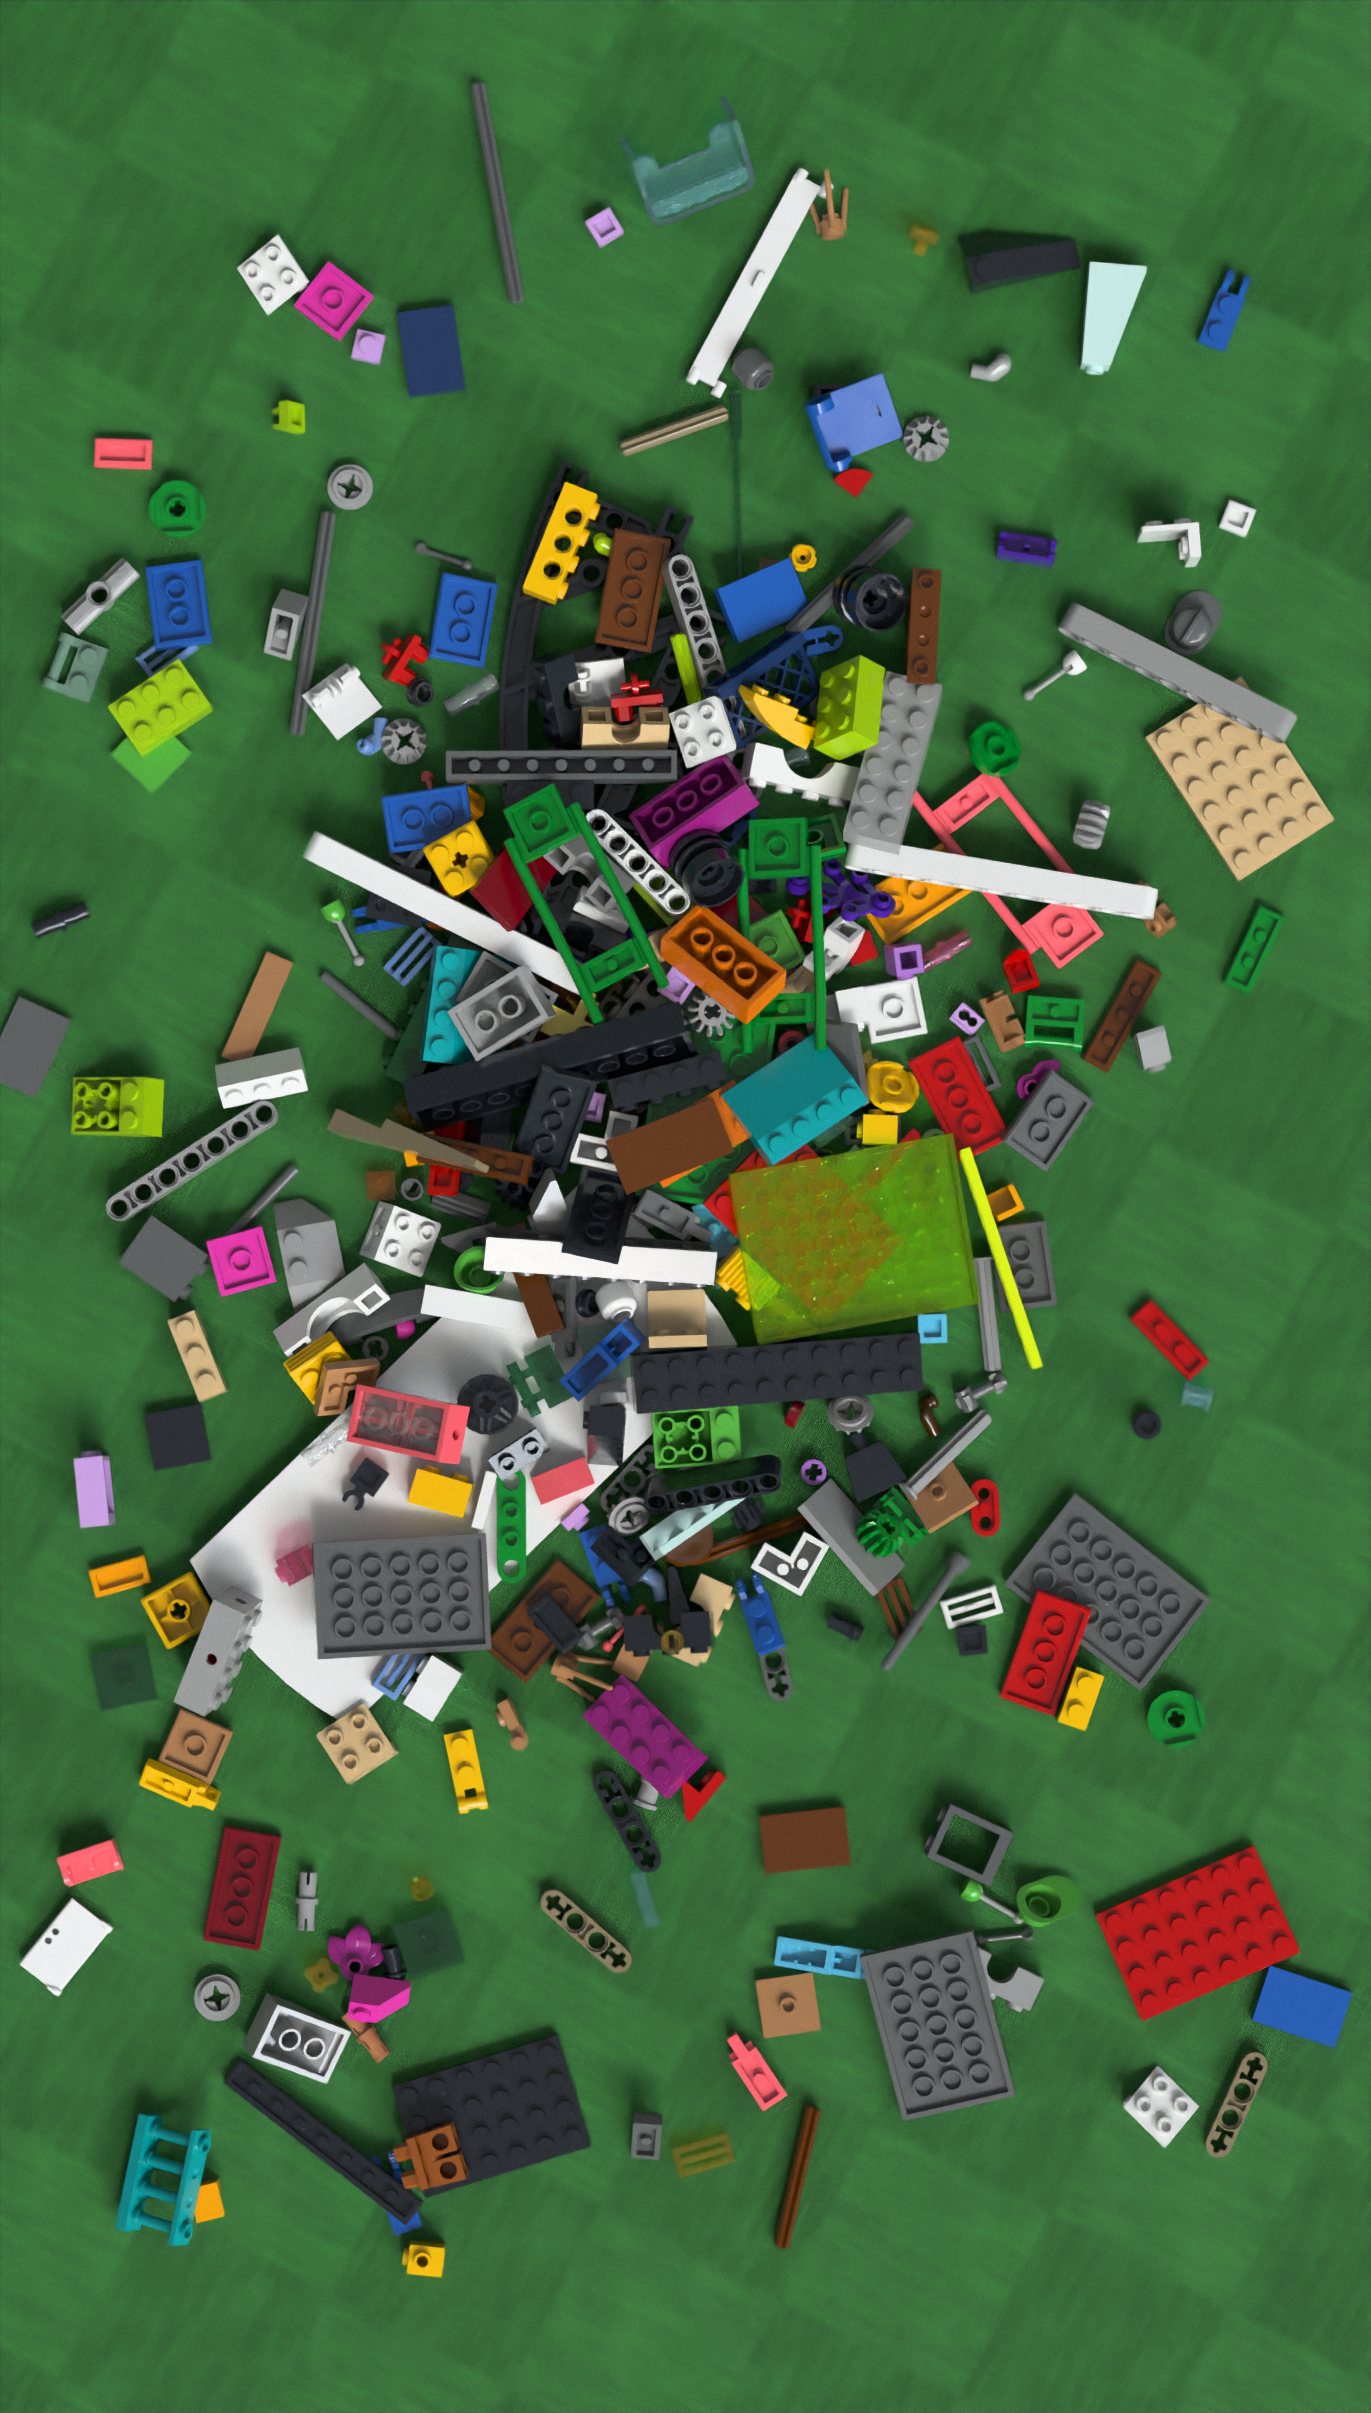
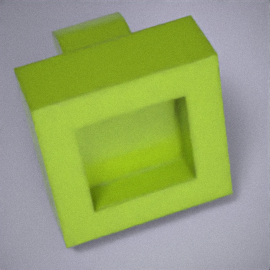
M289 400L280 401L279 407L272 410V414L279 415V424H274L273 429L292 434L305 433V405Z

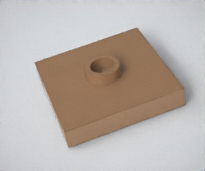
M952 1461L916 1495L917 1499L915 1501L905 1494L929 1533L934 1532L979 1504Z
M181 1708L158 1762L211 1785L234 1731Z
M813 1972L755 1980L764 2038L821 2030Z

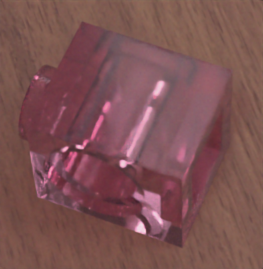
M309 1544L276 1560L278 1567L274 1569L282 1584L287 1581L288 1585L291 1586L313 1574L312 1550Z

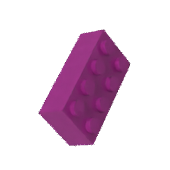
M724 754L706 761L631 813L629 817L650 852L665 870L669 867L671 852L676 844L685 836L701 830L719 833L758 806L759 802L728 755Z
M621 1674L613 1682V1689L611 1691L606 1690L582 1717L663 1797L670 1799L709 1757L630 1679Z

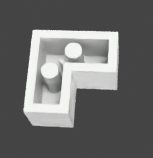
M864 986L836 991L833 995L826 996V1019L858 1024L859 1032L863 1031L864 1026L870 1021Z
M610 1111L605 1138L579 1134L570 1162L617 1172L605 1141L636 1129L639 1117Z
M803 1531L790 1556L764 1542L750 1567L802 1596L827 1552L829 1545Z
M436 1653L431 1658L427 1655L423 1658L416 1670L420 1674L417 1682L415 1683L411 1680L402 1693L403 1696L407 1697L403 1704L432 1722L464 1672Z

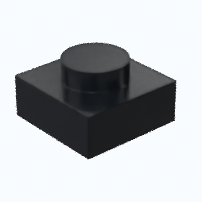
M986 1625L956 1627L959 1656L988 1654Z

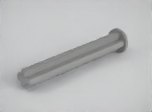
M993 1257L971 1259V1262H974L984 1367L987 1372L999 1371L1002 1368L991 1260H994Z
M979 1410L905 1483L901 1482L899 1484L903 1492L915 1501L917 1499L916 1495L992 1422L991 1416L985 1410Z

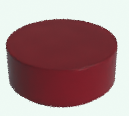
M800 1400L794 1401L785 1417L784 1425L795 1429L806 1408V1403Z

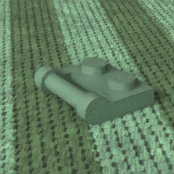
M60 632L57 640L60 643L47 678H43L41 686L90 704L109 650ZM71 646L78 650L65 685L57 681Z

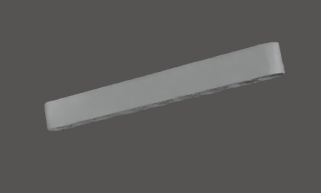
M676 555L665 560L662 565V574L680 631L684 632L687 637L702 697L705 700L707 698L702 688L708 685V673L712 671L717 677H720L727 671L693 563L685 555ZM675 561L680 562L683 566L681 576H676L672 571V565ZM684 588L688 589L692 594L689 604L684 603L681 599V591ZM692 616L697 617L700 621L701 626L697 632L693 631L689 624ZM701 644H705L709 649V655L706 659L701 658L698 654V648ZM730 696L725 700L728 711L734 713L736 699ZM742 720L739 721L737 730L740 738L746 735ZM746 745L741 749H735L727 753L732 762L733 757L737 753L744 760ZM752 786V793L758 799L762 794L763 788Z
M1071 603L1058 627V630L1065 636L1274 742L1283 744L1297 720V716L1291 711L1079 604Z

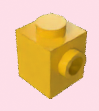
M879 1109L869 1110V1115L863 1114V1121H857V1138H862V1145L896 1146L898 1115H886V1111Z
M411 2240L410 2247H404L402 2265H407V2274L442 2277L446 2243Z

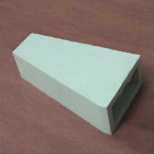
M1101 262L1089 263L1080 369L1086 370V373L1101 375L1103 371L1109 370L1145 277L1147 266Z

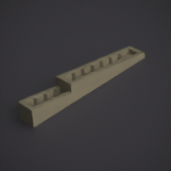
M336 1108L327 1127V1130L341 1137L487 1173L489 1170L488 1165L389 1119L385 1120L382 1128H378Z

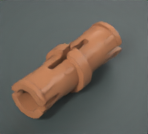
M348 2013L342 2017L357 2037L356 2041L358 2044L362 2043L376 2063H379L391 2053V2050L376 2033L377 2029L375 2026H371L368 2022L347 2019Z

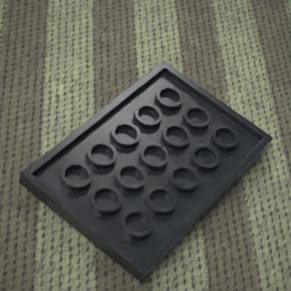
M558 2034L392 2085L407 2138L409 2135L454 2121L460 2142V2147L456 2151L462 2150L469 2175L465 2180L423 2190L425 2198L592 2147Z

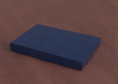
M447 305L397 313L409 398L465 391L454 306Z

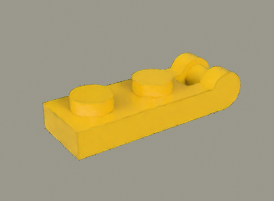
M473 1729L445 1734L444 1739L460 1814L469 1813V1810L479 1808L480 1810L488 1809ZM475 1788L477 1796L466 1798L465 1790Z

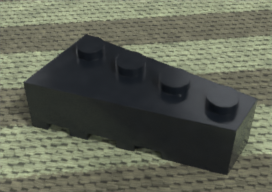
M590 1405V1410L584 1411L583 1429H588V1464L623 1466L626 1408Z

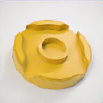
M891 1061L875 1063L866 1073L869 1100L875 1106L887 1112H906L912 1108L919 1096V1084L915 1076L911 1072L908 1074L903 1070L904 1066Z

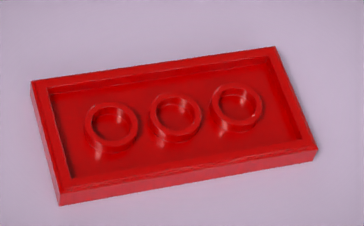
M959 1035L908 1061L960 1163L961 1160L958 1154L960 1150L970 1147L974 1157L1002 1142L1000 1139L1007 1128Z
M1038 1588L1000 1697L1054 1716L1092 1607Z

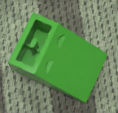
M738 1406L652 1413L655 1469L714 1465L742 1459Z

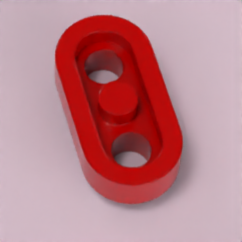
M980 1479L975 1481L970 1487L979 1503L970 1509L971 1526L978 1535L989 1537L994 1535L1000 1527L999 1491L994 1482L988 1479ZM981 1488H986L989 1491V1496L986 1499H981L978 1495ZM985 1516L991 1521L990 1526L987 1528H983L980 1525L981 1518Z

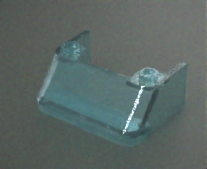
M725 96L719 97L726 120L716 124L709 131L708 140L710 147L660 168L656 160L650 155L635 157L625 137L619 138L629 172L647 215L653 224L658 226L667 225L743 194L753 187L755 174L741 127Z

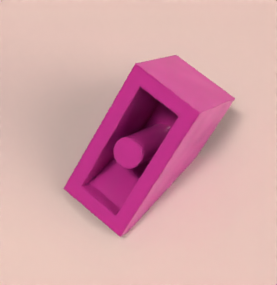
M354 1974L347 2019L358 2022L377 2023L408 2004L411 1982Z

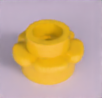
M797 544L792 548V553L789 554L795 570L799 572H805L808 568H813L817 561L815 557L816 552L810 545ZM804 555L805 560H801L800 556Z

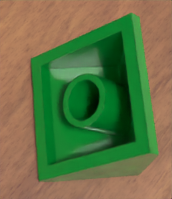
M835 813L808 819V846H821V862L846 855V847Z

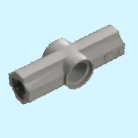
M121 558L97 582L90 584L86 593L60 617L77 635L81 634L101 613L109 610L113 606L114 601L140 575L126 560ZM99 590H104L108 594L106 600L102 603H97L93 600L94 594Z

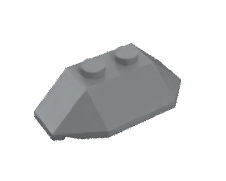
M302 1198L274 1204L280 1250L295 1314L346 1277L335 1220Z

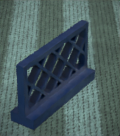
M785 631L702 688L706 698L712 696H719L721 698L736 742V749L743 748L769 730L763 723L757 721L753 713H751L750 719L741 716L744 700L740 692L739 694L736 693L739 691L740 685L748 687L749 683L755 682L764 689L765 686L773 688V696L775 693L781 694V692L791 694L789 704L797 709L818 696L820 683L804 650L803 644L806 643V639L802 632ZM795 652L799 659L797 670L788 668L790 655ZM773 667L779 669L776 685L767 682L769 670ZM786 672L795 674L792 690L783 687ZM802 677L808 679L812 688L806 694L799 693ZM730 696L737 698L734 713L729 712L724 703ZM740 720L749 723L747 733L742 738H740L737 731Z

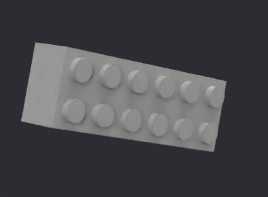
M887 671L883 687L878 744L865 749L843 829V841L899 855L940 706L943 685L937 683L935 685L906 683L907 676Z

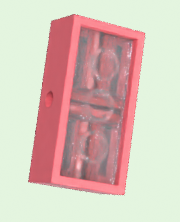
M357 1384L346 1441L436 1462L459 1464L470 1407L381 1387Z

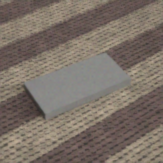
M829 1479L797 1508L872 1596L877 1594L906 1566L896 1553L886 1558L881 1556L875 1558L872 1552L866 1553L865 1547L858 1544L860 1538L855 1535L857 1530L856 1523L863 1515L832 1479Z

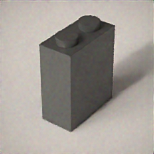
M152 1215L119 1260L121 1265L176 1303L180 1299L186 1300L194 1288L191 1285L192 1281L197 1275L202 1277L211 1264L207 1261L210 1258L209 1254Z

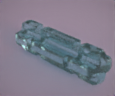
M638 1871L632 1873L630 1880L632 1886H635L636 1889L634 1893L640 1912L644 1914L642 1916L646 1928L657 1926L660 1920L658 1913L654 1911L656 1907L650 1888L646 1885L647 1878L645 1872Z

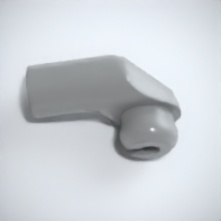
M1001 353L988 366L973 363L970 377L995 382L1009 372L1011 359L1007 354Z

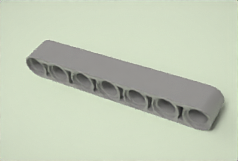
M268 1101L256 1102L112 1196L106 1204L107 1214L119 1222L131 1219L274 1126L279 1118L277 1108ZM260 1108H271L272 1117L269 1121H259L257 1113ZM244 1122L248 1126V1132L244 1137L238 1138L233 1133L234 1126L237 1123ZM215 1138H221L224 1142V1148L219 1153H212L209 1148L210 1142ZM192 1153L197 1154L200 1158L199 1165L194 1169H188L185 1164L187 1156ZM172 1169L176 1174V1179L172 1184L165 1185L161 1180V1175L165 1170ZM142 1185H149L152 1190V1194L147 1200H140L138 1198L137 1191ZM124 1200L127 1204V1212L122 1216H116L113 1206L117 1201Z

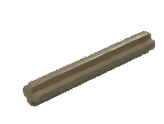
M720 405L620 441L621 451L624 456H629L727 421V409L724 405Z

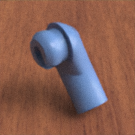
M374 718L373 733L365 739H359L357 742V749L360 753L369 756L382 748L381 736L388 725V719Z
M651 1567L637 1582H644L652 1587L655 1602L667 1600L668 1594L664 1575Z

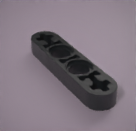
M610 1770L600 1771L593 1780L596 1794L637 1867L643 1872H654L661 1864L660 1851L618 1776ZM604 1775L607 1779L613 1778L614 1782L611 1784V1788L614 1793L618 1789L622 1793V1795L614 1796L608 1803L604 1798L610 1796L607 1789H600L598 1786L601 1783L600 1777ZM618 1800L626 1802L629 1807L628 1813L622 1817L614 1815L612 1812L614 1802ZM630 1826H638L642 1829L643 1836L639 1841L631 1842L626 1837V1831ZM646 1840L650 1843V1845L645 1846L648 1854L654 1853L656 1855V1858L653 1860L654 1865L651 1867L648 1864L643 1865L641 1863L644 1856L640 1849L637 1853L632 1849L641 1846Z

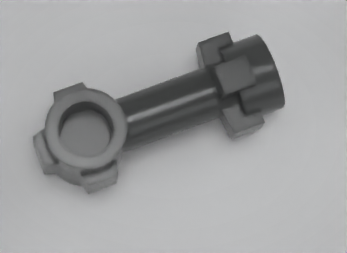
M993 1371L987 1374L989 1380L973 1389L968 1384L956 1388L953 1393L958 1408L962 1409L963 1413L971 1412L979 1406L976 1399L994 1390L997 1394L1004 1392L1003 1389L1008 1384L1001 1371L997 1373Z
M618 1606L605 1610L608 1616L591 1626L587 1622L577 1625L586 1636L578 1643L579 1647L582 1646L584 1650H589L599 1642L596 1637L613 1625L616 1629L623 1626L624 1615Z

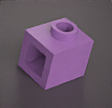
M907 941L883 945L887 974L896 976L897 980L914 978L916 973L924 972L921 944Z

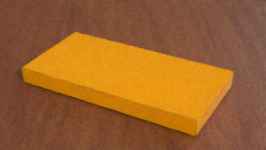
M943 843L931 849L933 851L950 853ZM889 876L874 887L879 892L888 893L894 898L896 902L895 910L886 918H878L871 913L866 914V917L883 943L889 945L973 890Z

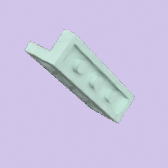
M745 1498L675 1511L639 1538L656 1561Z

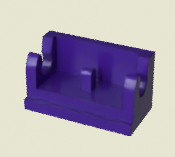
M1000 530L996 559L1052 568L1057 539Z

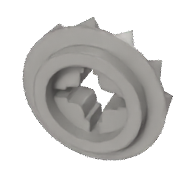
M928 415L915 418L907 425L904 432L903 442L906 451L911 457L919 461L929 462L938 459L944 454L948 446L949 436L947 427L939 419L929 417ZM930 429H933L931 439L934 443L927 442L922 448H919L921 437L918 436V433L926 434Z
M351 464L337 468L331 474L327 490L330 499L335 505L343 510H357L366 505L372 496L373 482L368 472L362 467ZM354 477L355 487L361 491H352L347 499L346 489L339 486V484L349 485Z
M409 718L396 719L385 727L381 736V746L385 755L391 761L398 764H410L422 756L427 746L426 733L423 732L418 723L411 721ZM411 733V738L408 741L411 747L404 746L397 750L400 743L398 735L405 736Z
M863 1395L835 1397L830 1402L827 1410L829 1424H832L836 1431L842 1430L848 1435L853 1431L860 1433L862 1428L865 1426L869 1427L873 1417V1406ZM851 1406H853L855 1415H853L851 1420H848L846 1414H848Z
M633 1494L628 1499L621 1497V1502L618 1505L612 1504L613 1511L607 1514L609 1519L607 1525L611 1526L622 1537L631 1536L641 1531L651 1516V1513L644 1508V1498L642 1496L636 1497ZM628 1510L631 1511L630 1521L627 1518H625L626 1512Z
M213 1974L204 1978L198 1984L194 1994L195 2006L205 2018L212 2021H222L228 2019L237 2011L240 2005L241 1992L236 1982L226 1975ZM215 1985L221 1994L230 1995L222 1999L220 2010L216 2001H206L207 1998L214 1994Z

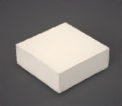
M1229 500L1218 528L1245 538L1256 510Z

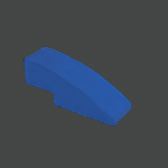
M626 1317L566 1373L559 1382L579 1402L634 1351L646 1337Z

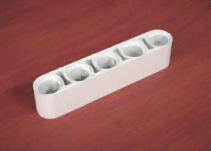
M595 809L586 815L591 828L592 824L597 820H604L606 822L602 830H593L601 848L670 917L681 920L692 910V902L687 893L606 812ZM619 839L626 841L623 849L618 851L611 849L614 841ZM637 859L646 861L645 866L641 870H633L631 868L632 863ZM656 879L666 881L665 886L660 890H653L651 888V884ZM680 898L686 901L684 907L680 910H673L671 908L672 902Z

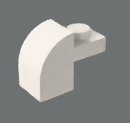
M841 916L827 927L824 934L826 980L834 973L839 974L856 952L865 932V929L854 921H846ZM812 951L805 958L803 966L814 973Z

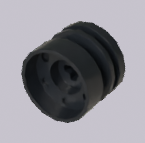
M856 565L845 570L837 579L833 590V604L837 614L843 620L875 633L887 632L896 627L904 618L908 608V593L905 585L898 577L867 565Z
M701 830L685 836L676 844L670 854L669 867L672 874L683 886L690 899L699 907L711 908L726 903L738 893L743 884L745 873L742 865L735 855L730 852L723 839L714 831Z
M481 1374L471 1378L461 1388L457 1397V1404L470 1407L466 1426L479 1434L495 1435L505 1431L515 1421L519 1411V1398L515 1388L507 1380L493 1374ZM485 1396H488L489 1400H495V1406L491 1407L490 1413H487L486 1409H480V1403L484 1402Z

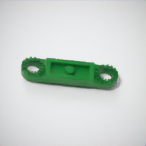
M521 1470L514 1473L520 1479L519 1487L515 1490H508L499 1476L497 1478V1571L500 1578L507 1583H516L526 1574V1478ZM509 1560H515L520 1565V1572L515 1577H509L504 1572V1564Z

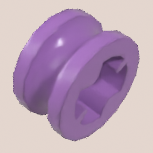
M815 1459L806 1461L800 1471L803 1481L810 1485H818L823 1482L827 1473L824 1464ZM811 1464L819 1465L817 1469L821 1468L822 1470L821 1476H816L814 1481L808 1479L810 1475H805V1470L810 1469Z

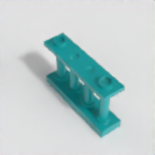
M157 2113L139 2114L115 2229L134 2231L140 2230L141 2225H145L170 2233L168 2245L170 2246L188 2245L193 2233L192 2223L205 2160L211 2146L210 2136L212 2130L208 2128L192 2129L191 2135L164 2128L162 2126L164 2115ZM159 2138L187 2146L185 2164L157 2156L156 2151ZM153 2167L181 2175L179 2192L151 2185L150 2179ZM147 2196L176 2204L173 2221L146 2214L144 2208Z

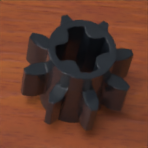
M748 1497L732 1508L735 1515L730 1517L737 1529L743 1526L746 1533L765 1522L761 1515L766 1511L759 1500L753 1503L751 1498Z

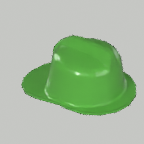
M1058 1875L1028 1883L1022 1886L1016 1894V1903L1020 1912L1019 1920H1024L1029 1925L1035 1927H1045L1054 1921L1070 1916L1076 1912L1081 1902V1894L1075 1883L1066 1877Z

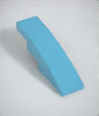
M778 1936L774 1965L827 1975L834 1974L865 1979L860 1954L876 1950Z

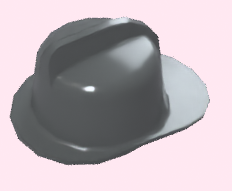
M1194 591L1187 594L1179 602L1165 627V640L1175 653L1183 656L1194 655L1201 652L1208 644L1222 618V608L1218 600L1210 593Z

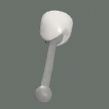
M1075 650L1068 653L1063 659V668L1032 690H1025L1023 693L1024 699L1027 701L1032 700L1034 694L1065 673L1077 675L1087 669Z

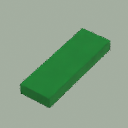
M1261 905L1258 906L1223 980V984L1246 995L1250 994L1286 917Z

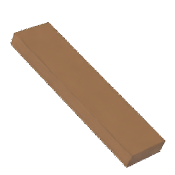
M266 952L221 1057L233 1062L254 1056L294 965L293 962Z

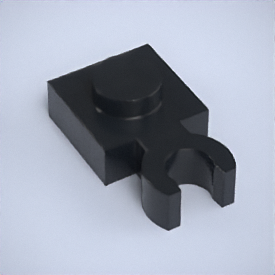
M366 1457L350 1479V1482L355 1484L356 1487L353 1490L347 1491L343 1495L342 1501L346 1502L351 1495H355L359 1502L354 1509L356 1511L360 1510L365 1503V1494L367 1493L374 1497L390 1473Z

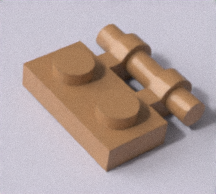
M507 1697L497 1703L499 1709L495 1711L500 1725L502 1727L507 1725L509 1731H511L513 1735L510 1740L512 1748L520 1751L527 1746L529 1738L510 1697Z

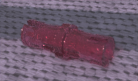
M962 929L961 932L945 942L939 941L936 943L935 948L922 955L923 963L927 960L930 961L924 965V974L944 961L948 963L953 960L952 956L973 945L971 938L959 943L960 940L968 936L965 929Z

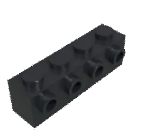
M720 1051L613 1078L607 1080L614 1108H621L623 1113L638 1109L637 1103L649 1101V1105L665 1102V1096L676 1093L677 1097L681 1098L694 1094V1088L705 1086L707 1091L722 1087L721 1081H725L727 1078Z

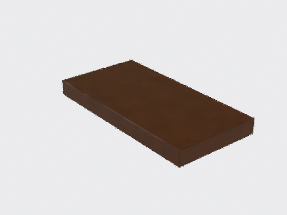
M617 528L614 529L594 636L595 643L651 653L664 582L662 565L668 559L671 539Z
M713 1098L605 1141L626 1195L734 1152Z
M559 1559L552 1564L492 1634L491 1649L487 1650L525 1684L556 1649L555 1645L526 1611L546 1593H550L577 1625L601 1597L600 1594Z

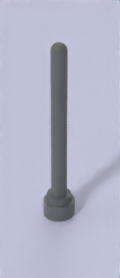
M952 1550L946 1559L948 1562L945 1565L947 1569L881 1662L883 1670L889 1671L955 1576L966 1572L971 1565V1562L957 1551Z

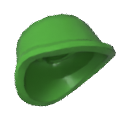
M483 1246L471 1247L462 1253L456 1261L454 1278L457 1284L467 1292L486 1296L492 1293L502 1282L504 1274H492L488 1270H483Z

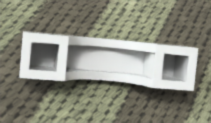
M751 743L746 745L741 775L744 779L749 780L748 785L765 788L766 785L776 787L775 791L778 793L791 795L792 791L802 793L801 798L818 801L819 798L828 799L829 805L845 807V804L851 803L860 768L837 762L829 763L824 766L818 775L807 779L798 776L789 768L784 758L783 749L760 743Z
M363 1263L275 1329L273 1333L283 1352L291 1358L322 1337L329 1326L339 1317L352 1312H359L368 1316L390 1300V1297L380 1279Z

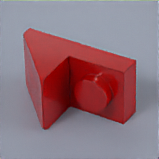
M719 1769L715 1773L710 1770L699 1782L702 1786L700 1791L688 1781L682 1785L685 1819L691 1822L726 1780L727 1776Z

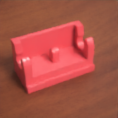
M115 1838L56 1858L64 1882L69 1887L124 1869Z

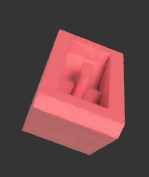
M585 1457L531 1478L541 1505L595 1484Z

